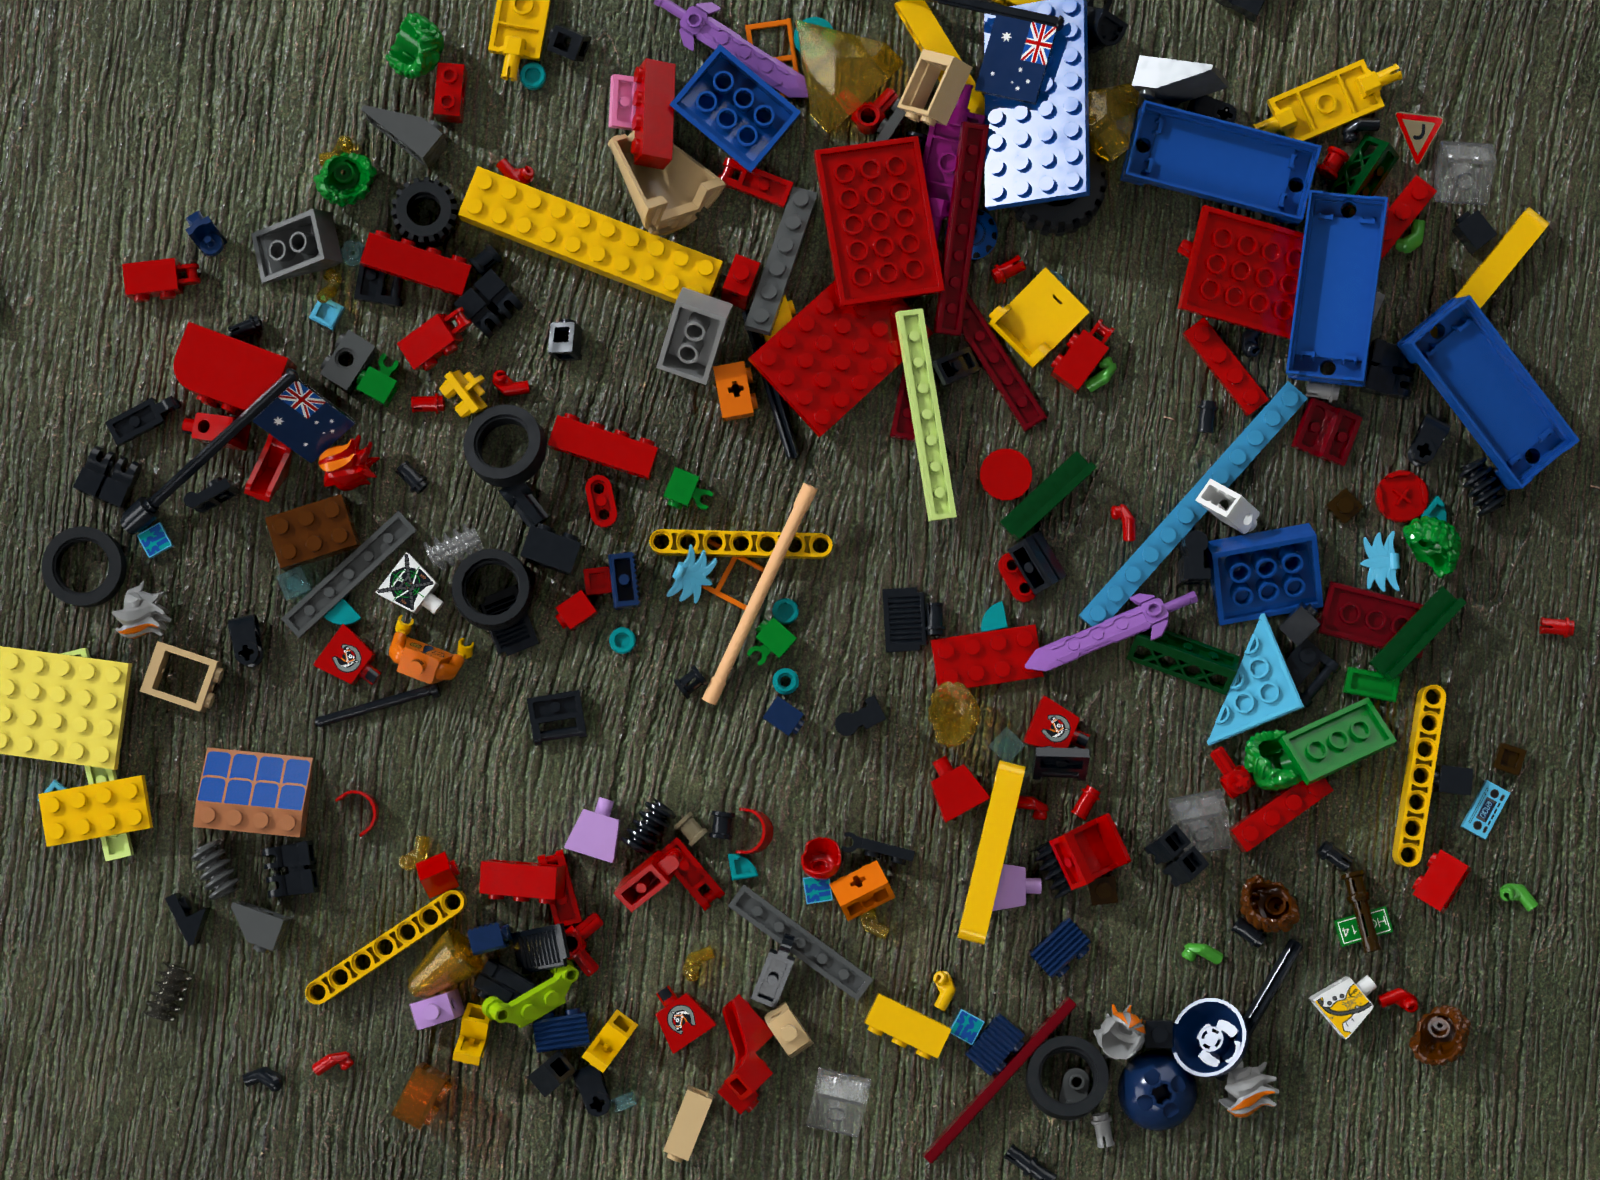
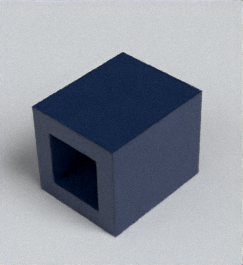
M779 696L776 697L763 716L765 721L788 737L792 732L797 735L805 723L801 719L804 714Z

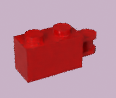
M176 258L122 264L125 295L131 300L134 299L136 303L148 302L150 297L159 296L163 300L174 299L176 294H183V286L201 283V278H198L197 270L200 269L197 263L180 265ZM181 272H187L186 279H182Z
M463 307L454 310L449 315L436 314L397 343L413 370L424 369V371H428L438 364L437 359L442 355L448 356L458 349L457 344L464 340L460 333L472 324V321L470 319L467 320L463 314L465 311ZM454 319L458 324L457 327H455L452 322Z
M1099 319L1090 333L1084 329L1080 335L1074 333L1066 344L1069 350L1064 356L1059 353L1050 365L1054 368L1051 376L1075 394L1109 349L1105 342L1115 329L1113 327L1110 329L1104 325L1102 319ZM1097 332L1104 338L1102 341H1099L1093 334Z
M676 847L669 849L664 854L659 850L621 879L613 894L632 913L669 884L683 859V852Z

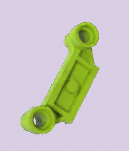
M566 958V967L550 969L554 975L552 978L509 1003H504L496 996L486 998L482 1004V1012L491 1020H496L499 1023H513L519 1028H523L566 1003L565 996L571 984L578 979L579 971Z

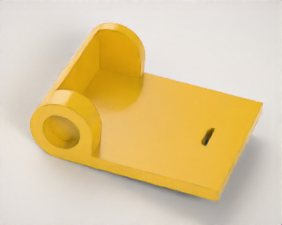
M1045 267L1004 308L1000 305L996 307L989 315L991 321L988 324L1034 368L1090 311Z

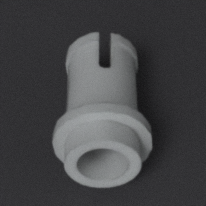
M1307 381L1305 396L1328 399V402L1332 403V400H1338L1340 385Z
M1108 1112L1093 1114L1091 1124L1095 1128L1097 1147L1104 1148L1105 1141L1107 1147L1115 1145L1110 1126L1112 1118L1109 1117Z

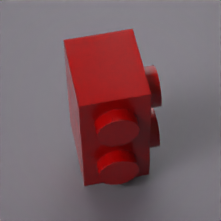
M1441 849L1438 854L1434 852L1428 860L1427 866L1429 869L1424 876L1420 875L1412 887L1415 891L1412 895L1444 914L1472 868Z

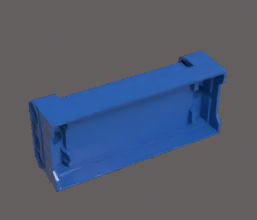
M1144 100L1137 111L1120 181L1140 186L1144 184L1153 185L1275 217V221L1298 226L1304 217L1313 175L1322 146ZM1139 141L1145 142L1149 147V151L1146 153L1139 152L1136 149V143ZM1289 181L1298 182L1301 187L1300 192H1292L1288 186Z
M1310 190L1286 374L1289 379L1365 387L1385 226L1387 225L1389 210L1388 197L1360 196ZM1348 205L1354 206L1357 210L1356 214L1351 218H1346L1341 213L1342 209ZM1327 362L1333 363L1336 366L1335 372L1332 375H1323L1321 373L1323 364Z
M1470 295L1452 298L1397 342V347L1410 364L1417 363L1496 466L1493 473L1506 490L1522 489L1532 481L1535 475L1580 441ZM1434 326L1438 330L1436 338H1433L1430 334ZM1527 450L1532 453V461L1530 463L1525 458Z

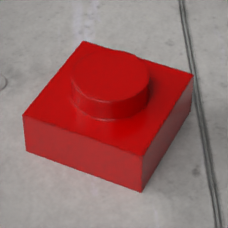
M609 566L583 569L586 596L612 593Z

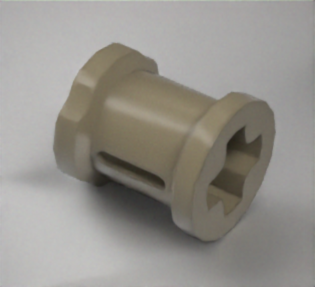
M690 811L673 828L680 830L689 840V845L692 847L708 830L706 828L703 829L692 817L693 813Z

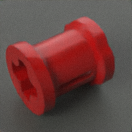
M1329 146L1326 158L1322 164L1317 166L1316 171L1329 180L1336 181L1338 171L1350 157L1340 148Z

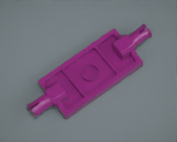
M965 84L947 126L936 123L935 127H929L922 158L937 242L939 241L942 220L949 217L961 122L985 125L986 116L971 113L970 109H968L973 85Z

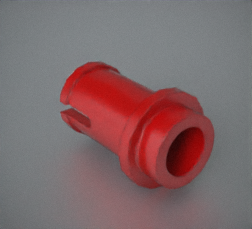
M1017 255L1001 265H994V269L990 270L994 281L997 284H1005L1006 280L1025 271L1024 262H1020L1021 257Z
M435 393V396H412V413L436 412V414H440V411H445L444 395L439 396V393Z
M1544 617L1540 619V624L1546 625L1539 626L1540 634L1563 635V638L1573 636L1575 624L1573 620H1569V617H1565L1564 620Z
M1089 785L1085 789H1081L1083 793L1073 810H1071L1073 814L1085 821L1097 800L1100 801L1099 795L1101 794V792Z

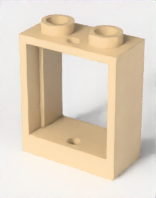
M923 49L897 107L906 112L905 117L919 123L921 121L932 127H935L936 123L947 126L973 67L954 56ZM941 70L945 71L928 110H924Z
M157 641L140 692L205 713L206 709H210L213 705L215 694L212 692L215 684H219L223 677L224 669L221 668L223 662ZM170 653L209 665L196 703L158 690Z
M691 1085L688 1086L663 1150L668 1153L667 1158L682 1163L683 1159L689 1161L713 1100V1094Z

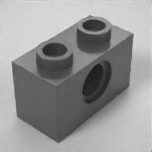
M348 330L346 334L342 333L335 343L337 348L332 356L328 355L322 362L320 374L351 394L357 385L358 376L362 370H367L379 350L370 342ZM345 355H353L354 361L350 366L344 367L341 365V360Z

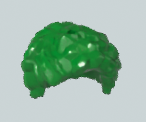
M418 12L408 13L399 27L400 33L396 34L397 39L395 44L391 46L392 50H390L389 55H386L385 58L389 61L390 67L395 70L396 74L403 75L408 79H415L422 75H427L437 66L443 52L444 38L439 28L433 22H430L428 18L421 16Z
M343 152L340 156L333 155L330 159H327L320 170V174L314 175L313 181L316 183L317 191L320 192L324 199L329 200L330 204H338L340 207H344L347 204L355 205L357 200H364L366 194L370 192V185L374 182L373 177L377 174V169L372 166L367 156L353 152L350 154ZM341 170H345L344 175L341 174Z
M1423 516L1420 519L1414 518L1409 525L1404 526V537L1418 562H1425L1430 567H1433L1434 573L1439 578H1443L1444 575H1450L1456 569L1461 552V537L1456 532L1455 526L1446 523L1445 520H1438L1437 517L1430 518L1428 516Z
M1285 730L1256 732L1255 736H1251L1246 742L1244 765L1247 771L1253 774L1255 784L1261 789L1278 791L1280 789H1287L1303 780L1279 743L1280 738L1287 734Z

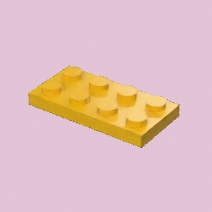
M145 775L38 794L46 847L153 828Z

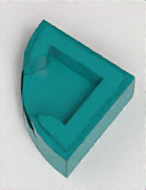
M1434 497L1420 515V518L1423 516L1437 517L1438 520H1445L1447 523L1445 505L1440 497Z
M342 599L324 616L328 621L338 625H350L362 619L345 599Z
M1003 601L992 605L985 612L981 621V632L1008 627Z
M728 854L732 881L758 877V872L749 859L738 854Z

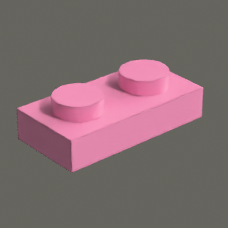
M619 74L611 76L608 128L634 131L632 130V120L636 112V106H633V96L637 83L634 82L633 76Z

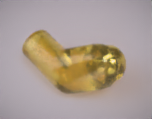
M342 135L337 139V143L331 152L319 153L320 166H323L324 162L333 155L340 156L343 152L350 154L353 149L351 138Z
M332 268L328 269L325 272L326 274L323 275V279L328 282L327 286L316 294L317 300L321 303H326L337 295L342 281L341 274Z
M416 836L415 849L399 858L398 863L402 869L407 871L416 869V863L427 859L429 837Z
M876 908L859 916L862 928L865 931L883 940L886 939L890 928L878 922L875 912Z
M711 945L688 954L682 967V973L688 981L693 982L699 978V969L702 962L715 958Z

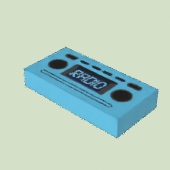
M1485 780L1460 827L1486 840L1510 792Z

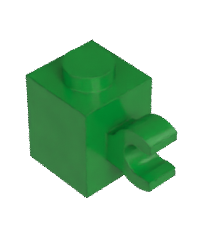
M382 354L378 361L380 371L371 366L368 367L367 371L362 370L356 381V384H358L356 389L388 408L400 387V384L391 378L399 369L400 363L395 360L391 367H386L385 361L388 356Z
M675 467L663 497L665 500H668V506L678 510H682L683 507L689 509L692 499H694L697 507L706 511L709 507L702 504L700 499L705 495L713 498L714 494L710 490L697 488L701 480L700 476Z
M774 617L770 621L765 618L755 630L758 632L756 639L762 646L751 647L747 652V656L750 657L756 651L760 652L762 658L757 664L761 666L766 662L770 653H773L780 659L795 643L797 638Z

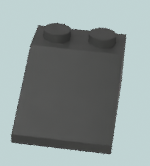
M1140 55L1132 86L1147 101L1174 106L1228 88L1229 82L1213 64Z
M366 105L361 108L370 124L427 169L433 166L449 146L445 139L447 135L443 132L444 129L432 119L428 122L419 116Z
M313 208L251 233L263 284L322 271L343 263L332 212Z

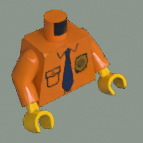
M400 615L395 626L396 633H394L389 648L390 658L398 664L397 672L428 684H435L443 680H452L461 669L465 659L472 657L474 642L470 646H464L465 638L459 639L457 654H452L407 637L406 635L410 633L414 619L411 618L410 623L406 624L401 621L403 615Z

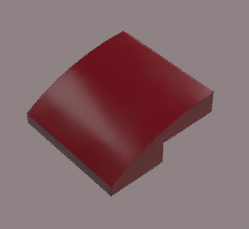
M1309 398L1291 447L1333 464L1345 466L1363 417L1341 407H1333L1316 398Z

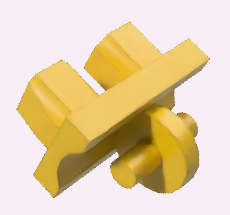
M459 369L455 372L449 371L444 376L447 380H445L439 390L447 399H451L456 394L460 396L462 401L454 408L461 418L482 412L488 407L480 397L485 394L484 389L481 387V384L485 381L483 375L474 378L470 371L463 375Z

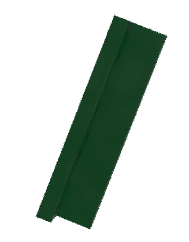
M1365 134L1339 173L1338 178L1327 192L1338 193L1339 190L1347 187L1346 194L1374 196L1400 156L1389 142ZM1370 144L1376 146L1372 154L1364 157V152ZM1361 166L1362 170L1360 173L1350 178L1352 170ZM1348 205L1342 209L1341 213L1344 217L1351 218L1356 214L1357 210L1354 206Z
M1076 451L999 523L1018 542L1097 467L1092 461L1088 463Z
M1441 586L1368 663L1387 681L1394 680L1467 602L1462 597L1456 599L1447 589Z
M1152 628L1135 635L1126 659L1215 692L1227 694L1237 673L1240 656L1169 630H1165L1162 637L1151 641ZM1139 645L1148 648L1151 654L1143 656L1135 653ZM1170 656L1175 659L1176 663L1167 665L1162 662L1161 658ZM1194 665L1199 667L1201 672L1192 674L1187 671L1186 667ZM1219 674L1227 677L1224 685L1214 682L1211 676Z

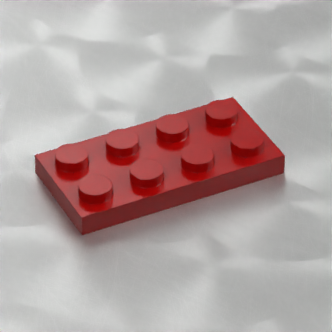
M1036 624L930 640L938 693L1044 677L1043 671L1025 668V664L1031 655L1039 648Z

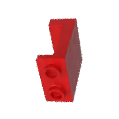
M1109 813L1094 818L1049 841L1071 890L1085 886L1111 870L1131 862L1128 850Z

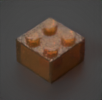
M425 1062L418 1064L391 1115L419 1130L425 1125L429 1126L434 1122L440 1110L436 1107L438 1101L442 1102L452 1087V1084L448 1083L451 1076Z

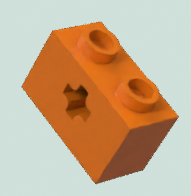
M744 361L713 366L723 422L754 416L753 409H757L758 404L756 394H750L748 383H753L751 367L745 368ZM733 385H738L739 389H743V391H740L739 397H735L734 393H729V391L733 390Z
M877 860L829 884L847 921L896 898Z

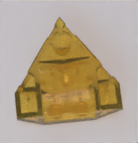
M795 20L799 34L805 84L810 103V115L829 134L875 93L904 62L887 43Z
M1132 82L1088 90L1091 151L1109 162H1113L1130 146V136L1134 126L1139 92L1132 86Z

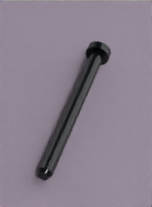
M438 683L429 684L319 716L315 719V724L317 727H323L431 695L435 699L441 697Z

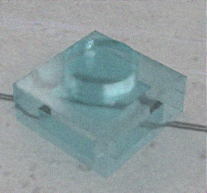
M302 566L276 576L286 601L295 599L312 590Z
M1005 727L988 745L1005 762H1010L1026 746L1008 727Z

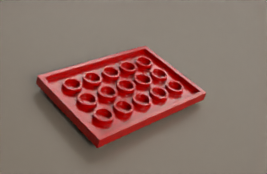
M918 136L814 150L839 307L936 294L945 291Z
M1202 206L1177 309L1290 340L1304 233L1211 206Z
M833 281L751 355L748 360L820 438L903 362L895 313L912 309L903 299L839 307L836 283ZM926 325L927 337L929 338L933 332Z

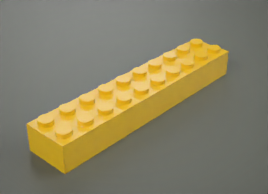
M479 166L475 170L458 212V216L463 222L674 304L682 287L712 297L724 267L722 260L660 236L650 234L642 229Z

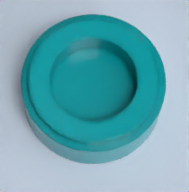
M531 62L522 67L520 80L525 88L538 90L546 83V72L540 64Z
M782 598L773 605V617L782 625H789L798 617L799 609L792 599Z
M619 627L611 633L609 644L616 653L627 654L634 649L636 637L630 629Z

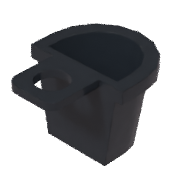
M1087 0L1088 54L1096 53L1104 47L1116 45L1121 41L1129 24L1109 12L1113 0H1103V8H1096L1093 6L1094 0Z

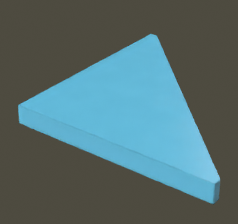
M1265 613L1259 617L1228 695L1215 721L1212 733L1207 740L1209 747L1305 708Z

